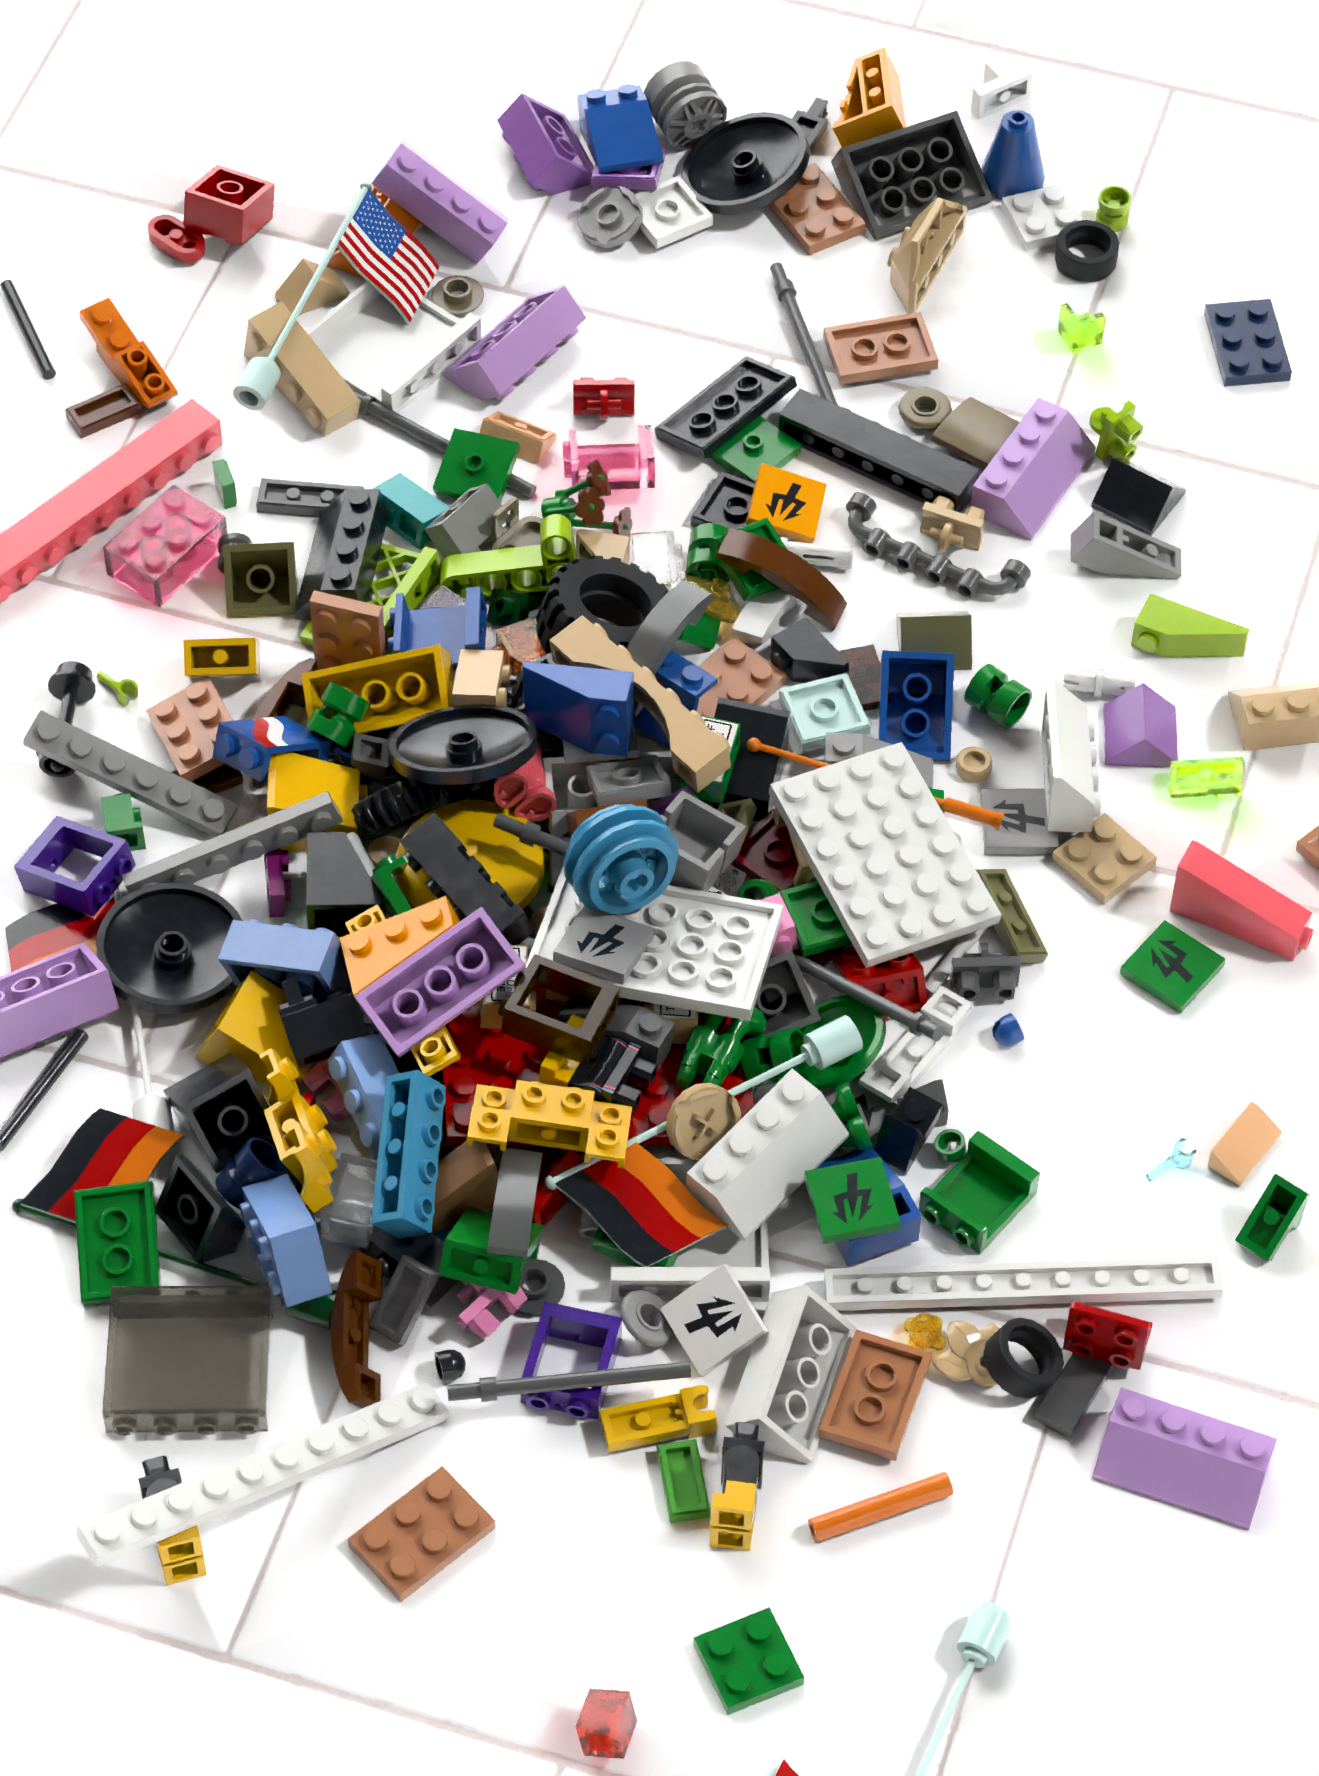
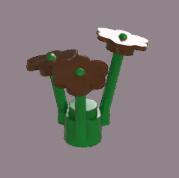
M597 460L587 464L589 470L586 473L587 480L567 489L556 490L555 497L545 498L542 501L541 513L543 519L548 515L560 514L570 520L572 527L613 530V534L631 538L630 531L632 530L633 521L631 519L630 507H624L623 510H620L613 522L603 521L604 515L602 511L605 509V502L600 496L611 495V488L608 484V476ZM579 492L577 503L573 498H569L570 495Z

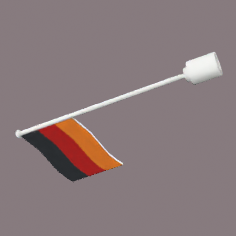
M119 886L113 892L109 901L100 908L94 917L56 903L33 911L5 927L11 972L82 943H85L97 957L96 941L98 930L107 912L121 899ZM131 1005L145 1095L132 1106L133 1119L175 1132L169 1100L152 1092L140 1012L138 1007Z

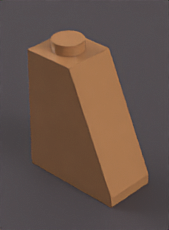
M465 1141L438 1162V1178L434 1201L435 1213L432 1221L433 1234L456 1224L468 1207L484 1211L493 1208L499 1172L485 1142L473 1141L472 1146H467V1141Z

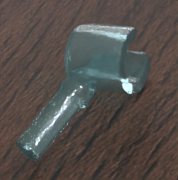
M1186 1138L1178 1139L1174 1144L1170 1157L1146 1174V1178L1149 1182H1152L1174 1167L1178 1169L1189 1168L1197 1150L1195 1149L1191 1153H1183L1182 1151L1188 1140Z

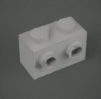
M488 484L468 489L424 530L444 559L454 554L479 552V545L484 541L492 540L491 517L502 504ZM506 513V514L504 515V517L502 518L501 524H500L501 526H502V525L506 522V520L508 519V517H509V514H508V513Z

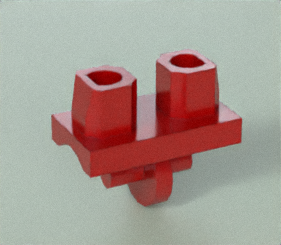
M581 377L579 380H573V415H601V420L607 419V415H635L634 380H628L627 377H615L613 380H594L593 377Z

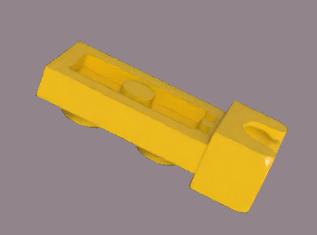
M697 1385L680 1389L677 1394L599 1410V1419L608 1452L688 1436V1439L713 1434L717 1429L715 1411H699L708 1406L709 1387L707 1385Z

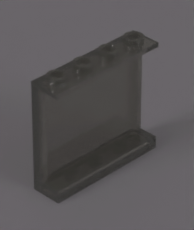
M269 1285L111 1286L102 1410L106 1433L129 1436L135 1433L155 1432L156 1434L167 1436L176 1432H196L201 1435H212L216 1432H237L243 1435H251L257 1431H268L267 1399L271 1319H273L274 1314L273 1294Z

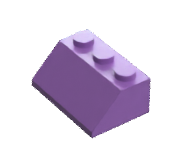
M521 93L497 119V122L503 131V139L511 146L515 153L513 155L515 161L526 173L525 180L535 190L539 191L542 189L552 195L591 185L594 166L567 117L559 111Z

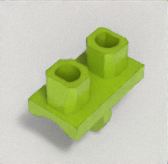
M1130 400L1124 403L1123 409L1118 413L1110 407H1100L1093 410L1090 415L1089 425L1094 432L1100 435L1095 456L1101 461L1110 455L1113 458L1130 460L1136 454L1137 446L1132 442L1142 434L1144 426L1133 417L1136 405Z

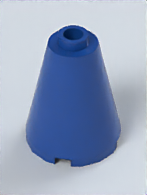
M1021 110L1010 111L1002 117L981 166L989 190L996 193L995 198L1001 201L1002 197L1041 189L1045 180L1034 119L1030 114Z

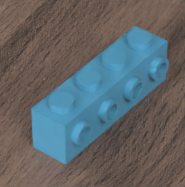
M419 1070L386 1076L371 1224L399 1239L430 1234L435 1213L434 1201L438 1178L440 1142L442 1140L443 1110L446 1102V1086Z

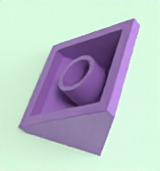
M1144 683L1104 704L1105 765L1177 768L1176 707Z

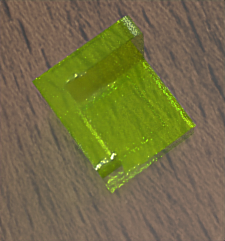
M1064 303L1060 306L1058 333L1071 352L1076 353L1103 344L1106 317L1103 312L1093 315L1087 312L1077 316L1070 305Z

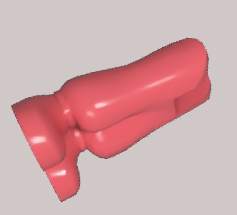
M539 741L537 751L526 764L494 780V797L497 804L505 809L514 805L515 817L526 818L528 821L533 822L549 818V812L556 809V796L550 789L546 788V775Z

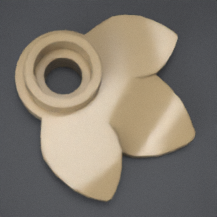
M950 1322L947 1326V1341L950 1350L932 1358L933 1366L941 1374L953 1381L960 1382L972 1379L976 1385L984 1388L997 1385L991 1378L988 1370L982 1367L981 1364L985 1363L983 1352L986 1341L1000 1328L994 1323H990L979 1331L968 1322Z

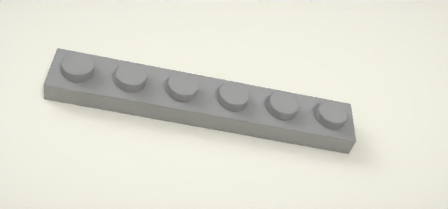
M42 710L37 714L23 739L24 746L124 794L130 793L132 798L213 837L225 833L238 808V804Z
M327 791L122 875L124 885L128 892L131 893L137 889L159 883L177 882L194 884L212 875L221 874L229 868L246 861L258 859L263 854L283 846L292 845L296 841L307 837V833L326 831L332 826L342 823V815L332 796Z

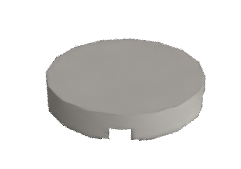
M621 186L613 189L604 187L590 194L582 203L579 210L578 227L586 241L596 247L610 248L619 246L631 239L638 231L643 219L642 207L635 194L627 188Z

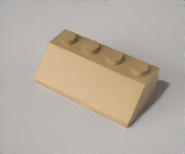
M1319 681L1228 691L1227 696L1244 751L1319 743Z

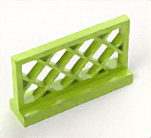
M382 543L379 555L385 556L386 559L377 562L375 573L390 568L392 575L372 582L370 593L373 592L376 599L367 603L383 606L386 655H389L388 638L394 636V630H392L390 624V608H395L396 593L404 594L408 610H416L422 607L440 580L441 561L437 549L425 546L422 552L418 553ZM407 562L413 564L408 570L399 573L395 570V566ZM397 584V588L392 594L383 597L379 596L378 590ZM310 620L300 634V640L303 644L313 646Z

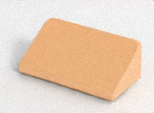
M500 411L483 418L479 432L480 434L519 442L521 448L518 458L533 464H538L543 459L557 438L555 432Z
M1251 1101L1213 1147L1209 1155L1207 1167L1241 1186L1282 1135V1131L1256 1103Z

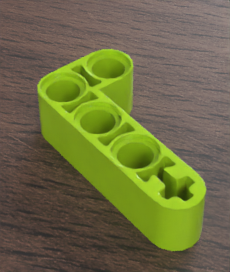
M552 514L545 517L540 524L539 545L447 556L441 563L440 590L442 595L452 601L466 600V590L468 587H481L484 598L491 597L493 588L519 593L546 591L553 574L564 564L572 563L576 559V548L570 520L560 514Z

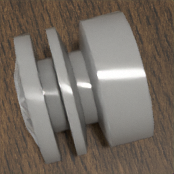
M679 61L665 66L655 73L648 81L644 90L652 117L669 143L678 149H692L700 138L716 126L724 123L727 119V107L711 85L701 67L691 61Z

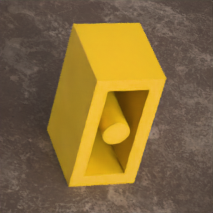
M255 637L183 640L184 676L186 677L261 676L260 640Z

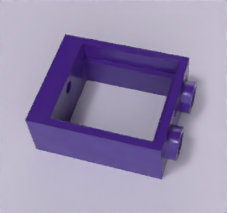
M56 815L13 867L23 891L94 917L123 882L122 875L131 872L136 863L127 840ZM74 848L102 858L82 883L54 873Z
M544 1301L522 1378L537 1376L548 1336L603 1348L597 1370L613 1369L622 1340V1318ZM608 1386L520 1394L521 1403L528 1404L537 1410L552 1409L566 1412L568 1415L578 1419L589 1417L599 1420V1410L603 1407Z

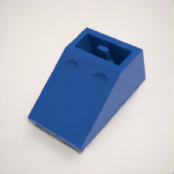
M870 1147L866 1150H856L825 1161L818 1168L880 1156ZM884 1161L883 1165L901 1222L900 1230L835 1242L847 1266L919 1241L922 1215L905 1184Z

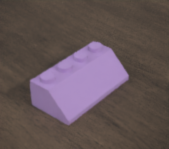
M403 138L371 182L374 187L477 264L492 248L508 224L507 216Z
M565 285L529 296L443 372V375L446 379L482 401L494 397L498 400L503 399L514 391L513 384L518 379L523 380L536 371L534 365L537 362L550 358L558 351L556 348L557 344L574 337L579 332L577 327L586 319V316Z
M1037 398L974 483L971 506L985 511L984 520L1032 540L1093 456L1096 447L1068 410Z
M480 907L354 997L383 1040L398 1057H401L525 969L526 965L484 909Z
M85 943L0 977V1061L5 1055L17 1050L31 1049L44 1039L54 1035H65L78 1025L88 1021L104 1019L110 1012L120 1009L107 968Z
M1120 1387L1107 1424L1092 1478L1249 1530L1272 1461L1277 1438Z

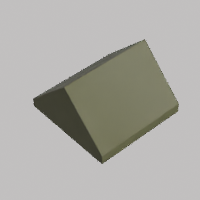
M294 542L223 545L227 616L294 613L298 599Z
M967 611L896 612L899 651L955 653L954 670H972V615Z

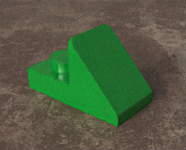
M1275 1173L1235 1241L1266 1261H1272L1290 1229L1299 1227L1310 1194Z

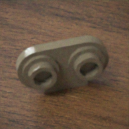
M516 497L510 498L492 514V550L540 544V524L543 518L528 516L519 520V500ZM510 511L506 525L504 527L501 526L502 518Z

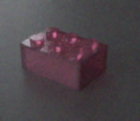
M172 485L103 546L107 575L160 608L219 554L217 542L223 535L228 534L226 517L177 486Z

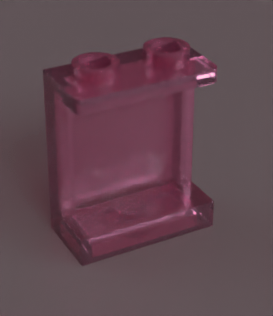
M637 425L638 443L577 445L576 429H569V441H562L564 478H571L572 486L587 480L586 473L589 472L587 464L597 460L608 476V484L611 490L655 488V455L651 425Z

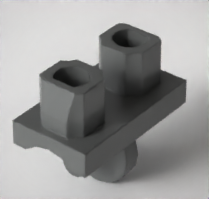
M979 942L978 953H965L964 958H952L950 989H956L957 994L968 1001H975L980 996V988L993 987L994 998L998 1000H1012L1015 988L1018 987L1020 956H1003L1002 952L989 953L988 943Z

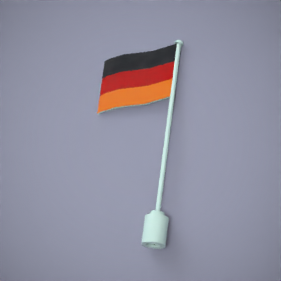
M844 1015L804 1035V1044L800 1047L802 1054L728 1090V1092L735 1096L804 1061L809 1066L815 1065L819 1070H822L862 1050L863 1043L860 1033L853 1021ZM667 1121L627 1140L624 1168H619L617 1161L591 1158L590 1163L583 1162L553 1178L548 1175L545 1179V1185L548 1189L555 1190L558 1188L583 1208L622 1252L643 1267H649L729 1226V1224L718 1219L703 1207L666 1165L639 1145V1143L665 1131Z

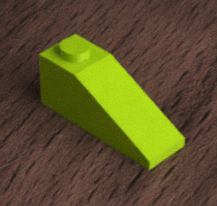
M1150 593L1134 623L1131 646L1162 657H1243L1246 652L1250 629Z

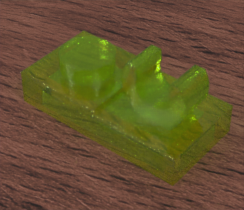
M1227 757L1171 761L1168 787L1170 797L1187 798L1215 795L1219 799L1222 798V794H1235L1236 797H1241L1245 775L1244 758Z

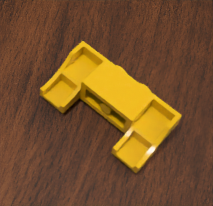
M271 1047L259 1055L269 1071L267 1079L270 1082V1091L267 1098L270 1107L264 1110V1114L280 1160L302 1184L301 1199L315 1213L334 1201L328 1185L333 1182L329 1172L338 1167L333 1154L337 1147L331 1135L324 1129L328 1122L321 1109L316 1104L310 1106L300 1095L295 1081L299 1077L296 1067L288 1057L281 1059Z
M517 1080L515 1089L477 1084L466 1145L472 1146L473 1141L499 1144L500 1150L506 1151L508 1140L586 1152L585 1163H590L591 1158L617 1161L618 1167L624 1168L632 1106L593 1101L595 1091L583 1090L578 1087L548 1085L537 1081Z

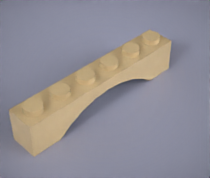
M582 615L549 640L552 660L557 665L633 672L634 700L646 708L659 722L669 742L673 771L697 793L731 767L729 752L731 747L727 739L719 732H712L706 726L699 713L695 710L689 711L682 705L679 697L672 689L663 688L647 667H640L634 662L629 651L620 644L618 646L608 638L606 631L598 623L592 624Z

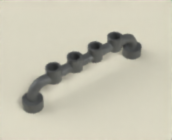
M855 492L846 504V509L849 513L848 527L854 536L865 541L863 549L869 555L880 557L885 550L896 555L894 562L903 570L910 571L915 564L927 568L925 576L935 584H942L946 577L958 582L956 590L964 597L972 598L977 591L992 596L1004 595L1014 588H1023L1031 577V570L1025 563L1016 559H1009L1000 572L1002 580L999 582L989 581L973 568L964 570L953 565L951 560L943 555H936L934 557L923 552L917 544L911 541L902 543L891 538L889 533L881 528H874L872 530L865 527L861 521H868L877 509L875 501L867 494Z

